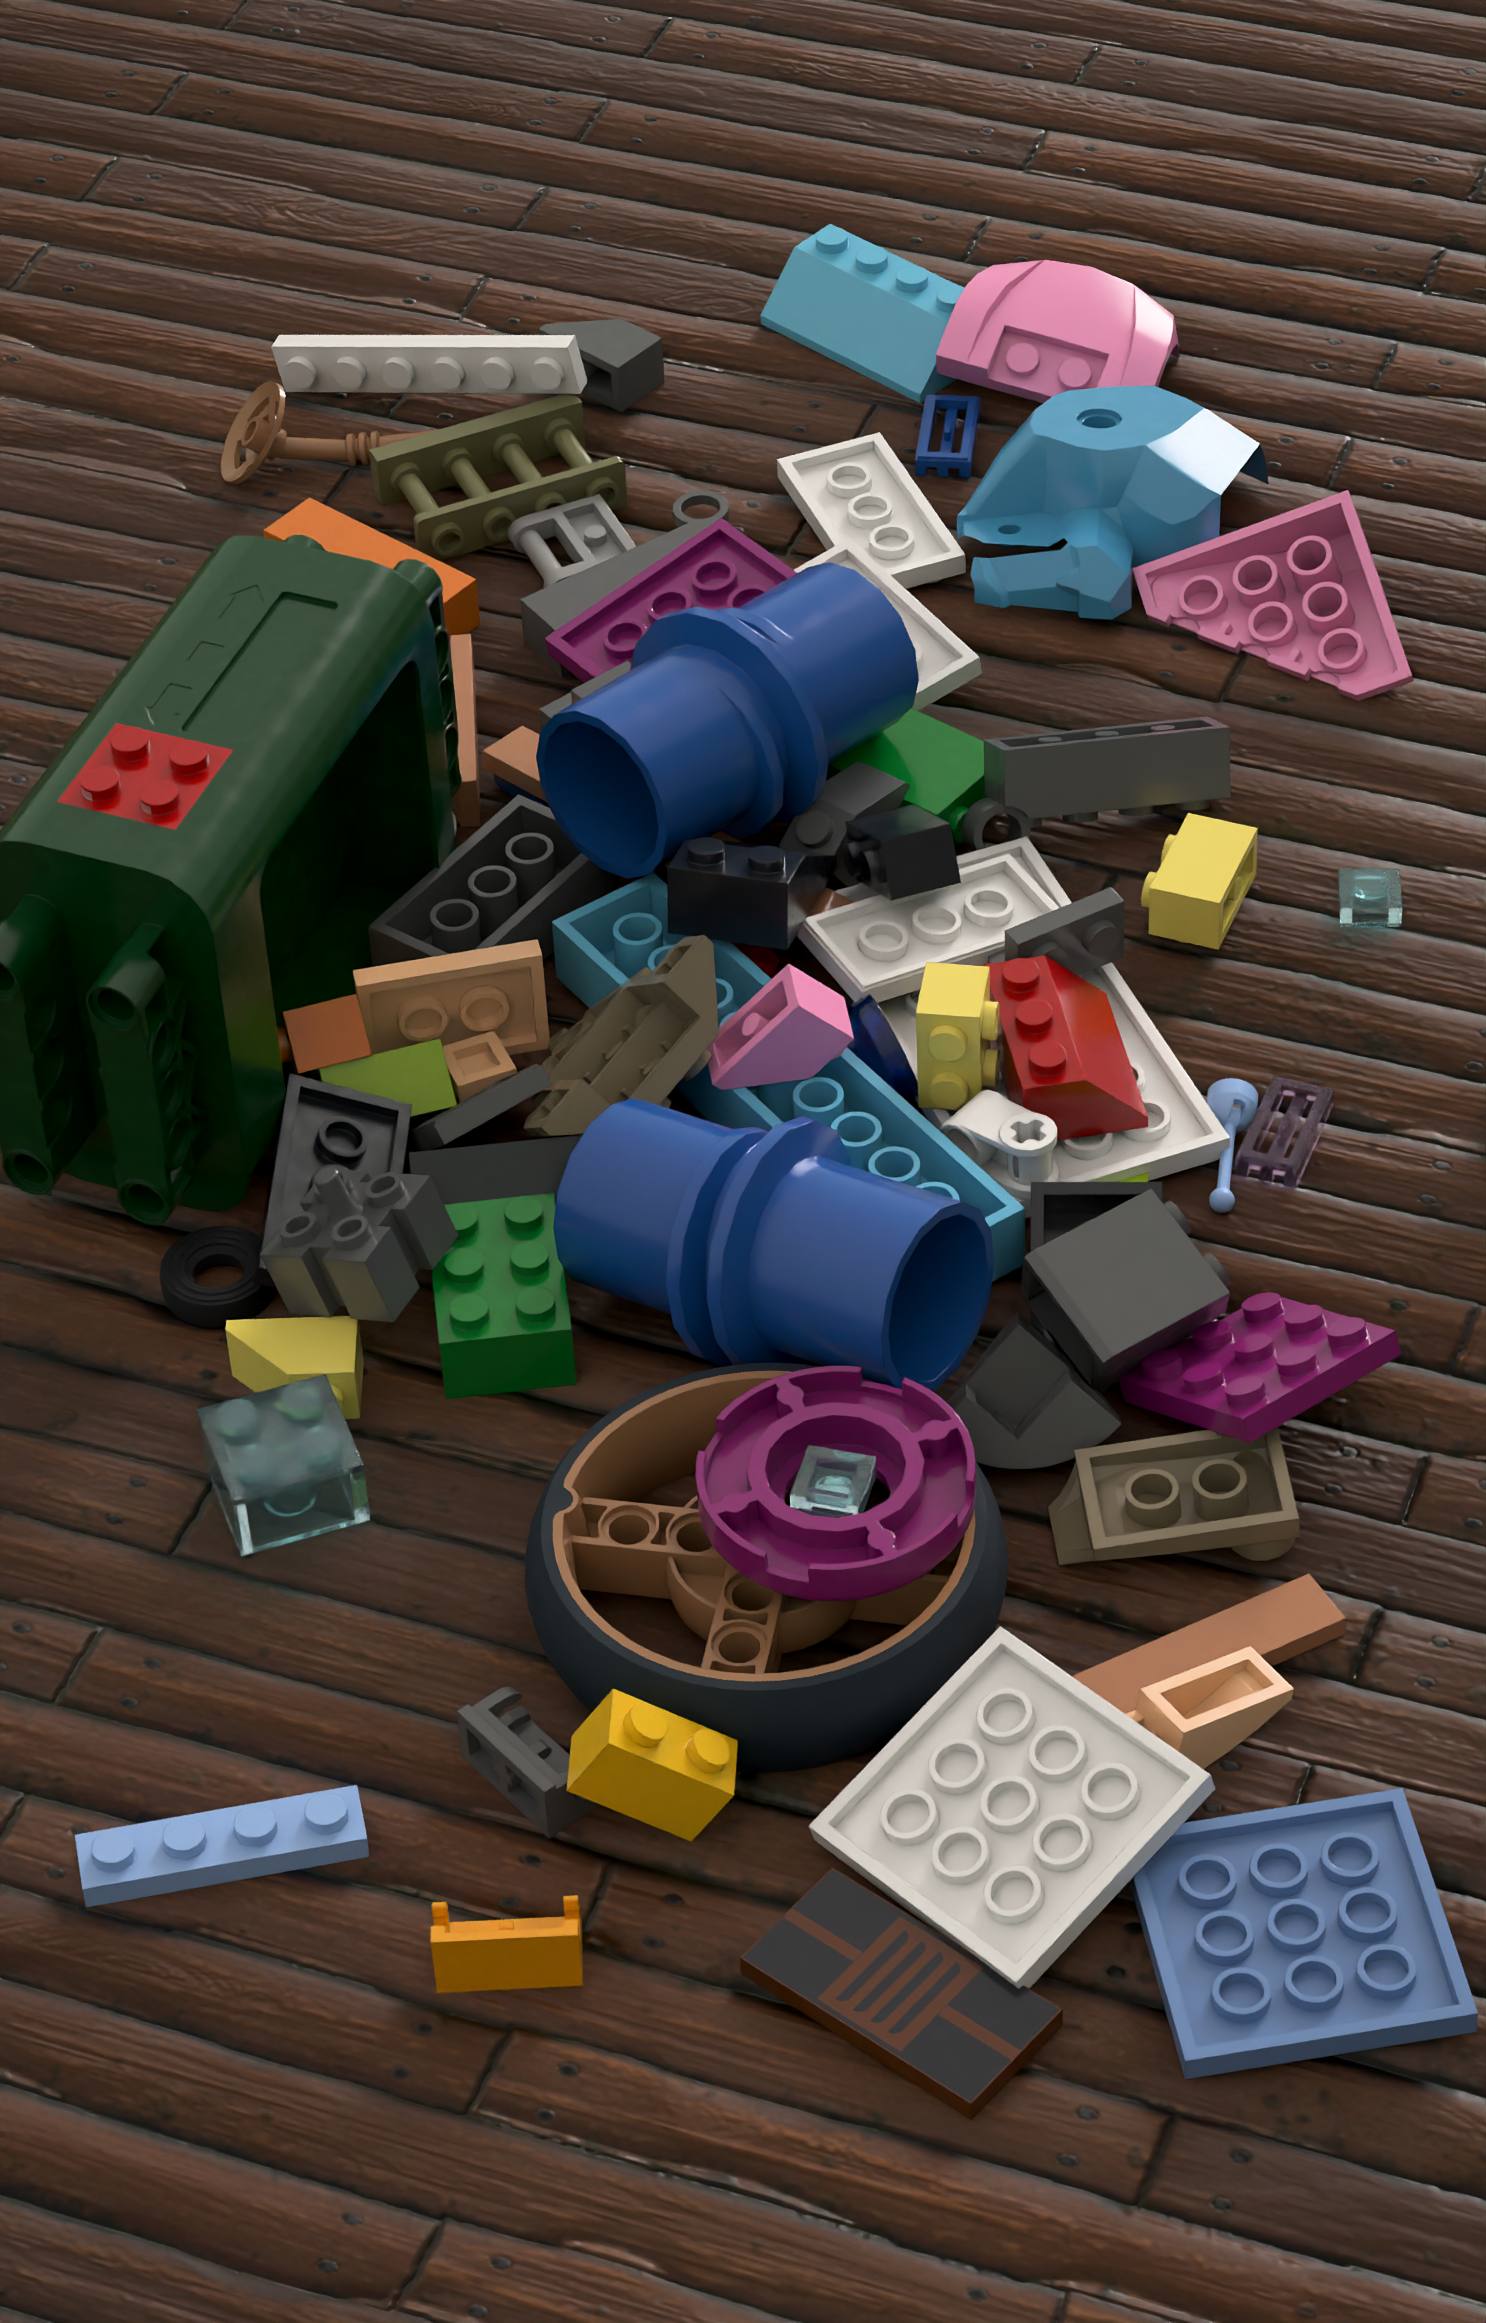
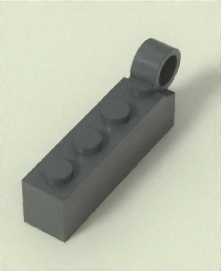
M1206 716L983 739L985 796L989 798L977 801L968 809L962 824V836L967 847L973 852L988 848L985 847L982 840L983 828L991 817L1001 813H1006L1010 824L1008 835L1002 842L1005 843L1026 836L1030 839V828L1041 826L1042 818L1062 816V819L1068 822H1090L1097 820L1098 812L1118 810V813L1124 816H1146L1154 813V806L1174 804V807L1180 810L1209 808L1210 800L1231 798L1230 727Z

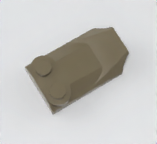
M1278 1427L1251 1443L1211 1430H1203L1074 1450L1075 1464L1070 1477L1058 1497L1048 1506L1059 1566L1231 1547L1241 1557L1250 1560L1268 1561L1280 1557L1289 1551L1295 1542V1538L1300 1537L1299 1516Z

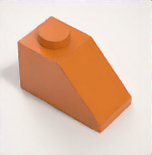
M356 994L278 1013L281 1026H277L282 1064L290 1062L293 1074L372 1055Z

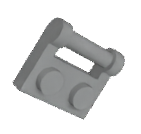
M600 494L522 516L516 519L508 529V538L515 549L521 553H526L543 578V588L636 547ZM556 536L575 564L562 567L544 539Z

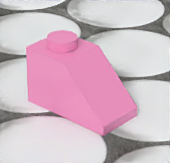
M788 964L719 1028V1035L707 1048L712 1054L708 1061L712 1085L720 1090L812 1078L827 1063L838 1058L844 1052L847 1045L854 1040L844 997Z

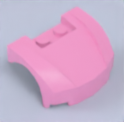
M1039 260L992 265L978 273L967 284L955 304L936 352L937 374L1045 403L1055 394L1069 390L1115 386L1158 387L1169 356L1180 358L1174 315L1134 284L1090 266Z

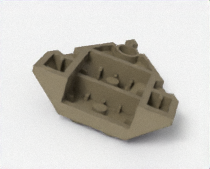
M705 935L683 938L669 949L664 959L653 972L648 967L643 968L588 1009L583 1019L569 1030L564 1027L550 1038L547 1048L552 1051V1056H549L542 1065L553 1084L532 1097L531 1103L537 1109L526 1118L524 1129L532 1137L584 1134L589 1124L612 1104L633 1098L669 1108L671 1101L667 1098V1095L681 1079L685 1082L691 1080L704 1068L712 1055L707 1048L719 1035L714 946Z

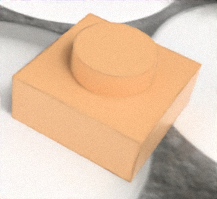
M494 1030L442 1046L454 1095L458 1103L517 1072L514 1063Z

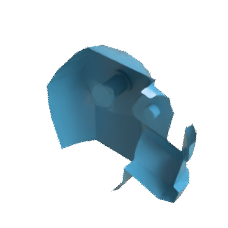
M1156 386L1100 387L1069 390L1055 394L1033 411L1000 450L965 508L957 516L956 542L965 535L983 543L999 544L1007 548L1018 545L1049 547L1063 538L1068 543L1061 550L996 558L973 557L971 578L975 587L974 602L1000 608L1016 605L1077 611L1079 618L1111 620L1132 608L1133 568L1219 537L1221 494L1238 472H1242L1269 485L1267 465L1261 445L1204 407L1185 397Z

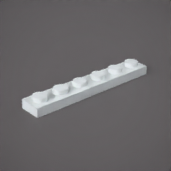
M279 335L271 346L285 392L580 394L587 383L575 335Z

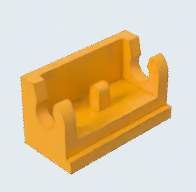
M563 1896L564 1917L450 1922L447 1902H433L432 1917L434 1926H431L430 1943L437 1993L583 1986L582 1921L579 1896Z

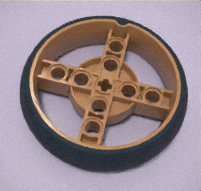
M792 1363L739 1364L691 1373L664 1382L636 1395L600 1419L571 1447L557 1465L544 1488L531 1521L525 1556V1590L532 1621L545 1654L567 1687L589 1711L593 1712L610 1691L616 1689L738 1740L736 1771L757 1773L785 1772L815 1768L856 1757L889 1743L994 1633L1006 1590L1008 1574L1007 1541L998 1503L976 1461V1504L974 1514L964 1536L952 1552L933 1569L910 1584L885 1594L859 1600L816 1601L792 1597L766 1588L740 1573L717 1552L709 1541L700 1519L697 1496L684 1507L635 1502L658 1487L696 1472L698 1451L705 1452L708 1444L717 1433V1416L736 1398L755 1386L780 1375L819 1366ZM862 1377V1381L874 1382L872 1380ZM840 1465L833 1466L858 1473L883 1484L874 1474L860 1468ZM827 1467L815 1469L802 1476L787 1493L785 1504L808 1515L834 1518L854 1515L852 1509L843 1499L823 1486ZM581 1590L672 1599L674 1607L684 1623L694 1633L707 1641L701 1668L674 1661L631 1641L611 1627L592 1608L582 1595ZM849 1619L907 1625L887 1640L857 1655L814 1668L778 1673L783 1653L801 1650L823 1641L839 1630Z

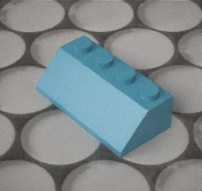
M829 224L794 247L760 315L761 324L921 404L925 401L926 395H934L956 380L955 378L937 374L936 352L955 304L965 288L865 241L842 228Z

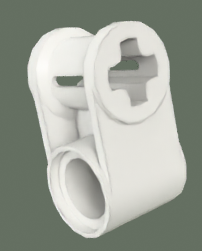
M991 1090L981 1091L938 1129L1013 1196L1031 1199V1182H1059V1168L1056 1162L1052 1160V1149L1057 1143L1058 1136L1054 1121L1046 1115L1034 1113L1007 1100L998 1092Z

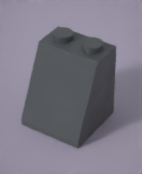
M1152 1189L1036 1248L1024 1256L1020 1288L1021 1298L1061 1352L1075 1365V1370L1079 1376L1102 1395H1105L1120 1384L1118 1378L1141 1366V1362L1145 1357L1160 1350L1173 1348L1190 1337L1194 1329L1205 1323L1212 1322L1225 1313L1229 1301L1230 1292L1227 1287L1231 1285V1281L1222 1264L1210 1252L1203 1256L1188 1237L1192 1230L1181 1210L1170 1200L1163 1204Z

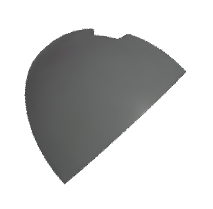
M1018 1312L976 1361L947 1404L953 1408L968 1430L977 1463L1007 1469L1047 1467L1075 1458L1074 1450L1096 1447L1108 1438L1122 1423L1106 1398L1084 1381L1074 1370L1075 1365Z

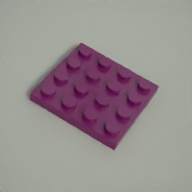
M720 518L544 638L548 655L586 683L626 661L631 663L638 640L657 619L664 615L697 606L710 610L739 608L794 576L797 572Z

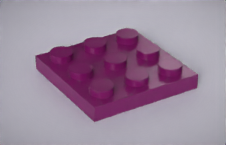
M1267 1292L1246 1299L1242 1303L1240 1310L1220 1321H1212L1200 1325L1193 1330L1192 1337L1173 1348L1160 1350L1148 1355L1142 1360L1141 1366L1118 1378L1126 1403L1251 1443L1400 1356L1401 1350L1395 1330L1365 1322L1362 1318L1344 1316L1324 1310L1318 1305H1307L1280 1297L1277 1293Z

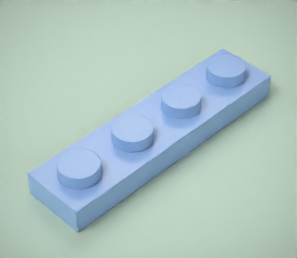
M357 1785L75 1835L86 1907L370 1857Z

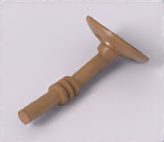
M268 381L260 385L248 397L234 419L222 451L221 475L225 481L239 484L250 477L263 464L266 458L274 460L276 457L280 459L349 462L351 467L358 466V462L361 460L363 465H369L370 449L436 430L380 436L378 431H372L370 437L367 436L366 432H361L357 439L353 433L347 434L346 440L287 437L286 431L281 429L285 412L284 389L280 384ZM244 446L246 447L247 460L240 466V455Z

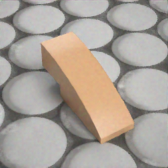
M1249 1646L1140 1689L1136 1710L1126 1715L1204 1769L1232 1750L1292 1699L1294 1688Z

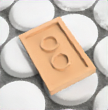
M538 939L353 970L355 994L357 995L372 1055L439 1038L441 1039L442 1046L493 1030L508 1055L548 1049L550 1037L543 957Z

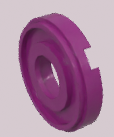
M824 1366L798 1370L780 1375L748 1390L730 1403L717 1416V1433L708 1444L705 1452L698 1451L695 1474L699 1515L703 1529L717 1552L731 1566L756 1583L775 1592L807 1600H859L885 1594L910 1584L933 1569L952 1552L968 1529L976 1504L974 1447L968 1430L953 1408L930 1389L905 1377L902 1381V1389L885 1384L862 1381V1367ZM834 1465L857 1467L874 1474L887 1487L890 1496L888 1500L864 1513L839 1518L808 1515L785 1504L788 1491L799 1478L815 1469Z

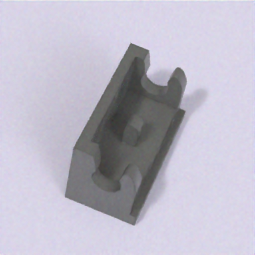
M513 1686L502 1687L472 1707L467 1704L457 1710L462 1758L548 1838L559 1833L600 1805L566 1791L570 1755L531 1720L530 1713L523 1706L512 1709L501 1718H497L505 1708L513 1706L522 1698V1694Z

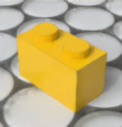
M612 1689L571 1736L566 1791L692 1842L734 1796L738 1740L616 1689Z

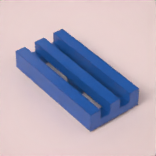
M926 395L915 457V476H927L928 467L937 468V477H948L950 468H959V477L961 478L971 477L980 419V397ZM937 409H947L940 452H930ZM959 410H967L960 453H952Z

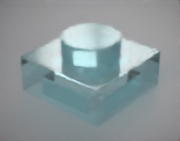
M1373 867L1338 869L1340 927H1401L1400 869H1378Z
M808 1445L790 1493L791 1507L808 1515L834 1518L863 1513L877 1477L876 1456Z

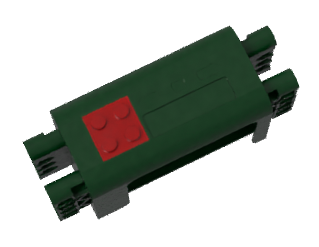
M235 535L219 542L1 828L0 1148L2 1168L5 1175L12 1184L22 1191L34 1195L47 1194L55 1186L62 1174L66 1173L87 1182L118 1189L117 1197L123 1209L134 1219L149 1225L165 1223L177 1205L214 1212L233 1208L249 1191L251 1173L277 1134L286 1098L285 1084L289 1074H293L290 1062L285 1064L281 1062L277 1026H281L278 1013L355 994L353 970L372 967L368 926L435 867L440 868L447 857L456 850L451 800L461 787L462 777L458 758L459 731L450 639L445 626L442 596L443 585L435 570L426 563L416 559H405L398 562L391 569L373 561L328 552L316 540L305 535H292L287 537L284 542L259 536ZM313 1070L294 1075L308 1078Z

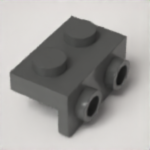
M1110 887L1005 930V949L989 955L988 963L1045 955L1080 976L1124 957V900Z

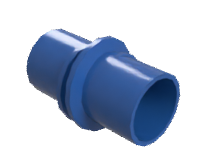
M830 562L807 567L739 608L710 610L697 606L666 614L657 619L636 643L629 672L556 713L540 731L536 761L541 789L556 822L576 849L602 870L624 878L649 875L673 859L685 839L711 837L719 831L735 839L758 834L770 827L771 823L791 821L795 815H801L814 805L824 793L828 764L897 723L913 707L919 683L915 648L901 616L883 592L856 570Z
M637 1098L614 1103L587 1127L570 1154L557 1191L553 1225L558 1260L570 1279L671 1314L674 1328L692 1355L721 1366L749 1363H792L805 1365L815 1363L821 1366L862 1367V1377L880 1384L902 1389V1381L905 1377L934 1391L961 1364L978 1334L989 1302L995 1262L991 1229L981 1210L962 1201L852 1167L850 1157L838 1131L803 1116L775 1125L770 1131L754 1126L732 1129Z

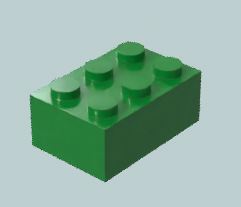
M554 1193L444 1205L459 1235L435 1268L431 1270L445 1399L577 1385L564 1268L558 1260L553 1230L556 1208Z

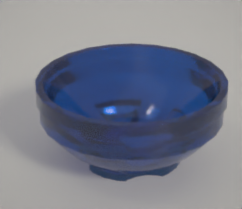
M869 993L860 997L858 1001L850 1004L847 1009L854 1035V1040L847 1045V1048L906 1101L917 1098V1079L890 1024Z

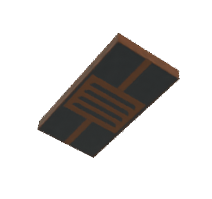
M833 1867L740 1957L742 1975L971 2120L1063 2026L1062 2008L1024 1985L1018 1989L968 1950Z

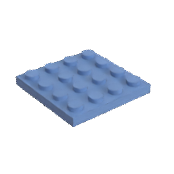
M1403 1788L1183 1823L1129 1881L1185 2079L1477 2032L1478 2012Z

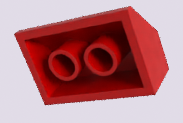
M1045 955L983 964V966H987L990 969V1001L999 1002L998 1033L996 1040H991L993 1049L1000 1050L999 1070L1009 1101L1034 1113L1046 1115L1053 1120L1057 1127V1141L1148 1127V1115L1105 992Z

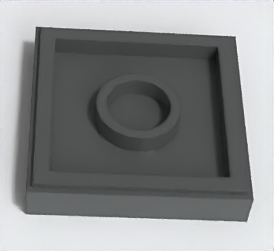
M532 1065L501 1079L408 1132L407 1144L412 1152L429 1151L441 1147L553 1083L543 1065Z

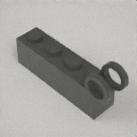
M707 490L683 494L673 504V520L678 528L520 599L524 645L561 678L572 674L548 655L544 638L718 519L722 518L727 522L729 519V504L726 498L719 493ZM700 504L711 505L719 510L714 516L705 519H694L683 514L687 508Z

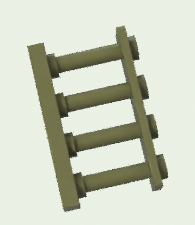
M576 394L557 395L369 450L374 496L381 506L408 500L417 513L413 519L416 550L438 561L510 541L508 529L516 519L522 516L597 494L601 495L611 511L622 508L627 504L625 464L621 458L615 456L593 462L584 449L585 434L582 401ZM561 454L571 469L542 477L532 462ZM510 469L520 483L519 485L491 492L481 477ZM459 484L468 499L439 508L430 492Z

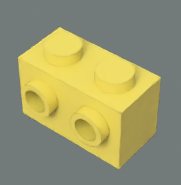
M1188 813L1177 835H1168L1162 850L1161 866L1157 873L1149 872L1143 885L1141 905L1144 908H1149V934L1219 950L1256 876L1258 828Z
M926 962L916 1009L919 1108L959 1111L977 1094L986 1090V1087H997L1000 1069V1050L991 1049V1040H996L999 1002L990 1001V969L987 966Z

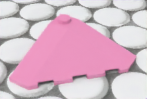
M1348 490L1133 568L1142 602L1150 621L1166 627L1173 624L1197 633L1198 638L1202 641L1236 654L1243 651L1266 660L1269 667L1308 681L1310 678L1324 682L1336 687L1339 694L1357 701L1414 681L1367 540Z

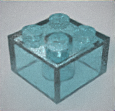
M326 1374L197 1409L205 1465L241 1556L371 1520L364 1464Z

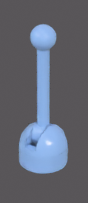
M1234 1078L1222 1079L1213 1083L1208 1089L1207 1094L1208 1106L1230 1137V1148L1223 1150L1220 1154L1217 1189L1209 1197L1211 1208L1218 1213L1230 1211L1235 1203L1234 1195L1230 1191L1235 1134L1251 1126L1257 1113L1258 1093L1256 1089L1248 1082ZM1233 1104L1239 1105V1106H1241V1107H1240V1108L1233 1107Z

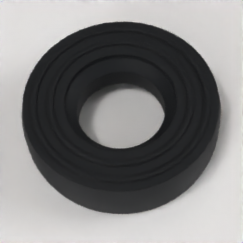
M213 1226L193 1231L172 1244L165 1253L160 1268L161 1290L170 1311L182 1321L204 1328L226 1327V1320L252 1319L264 1311L273 1300L276 1289L253 1283L260 1236L239 1227ZM215 1266H232L241 1269L243 1272L240 1280L220 1288L202 1287L194 1281L198 1273Z

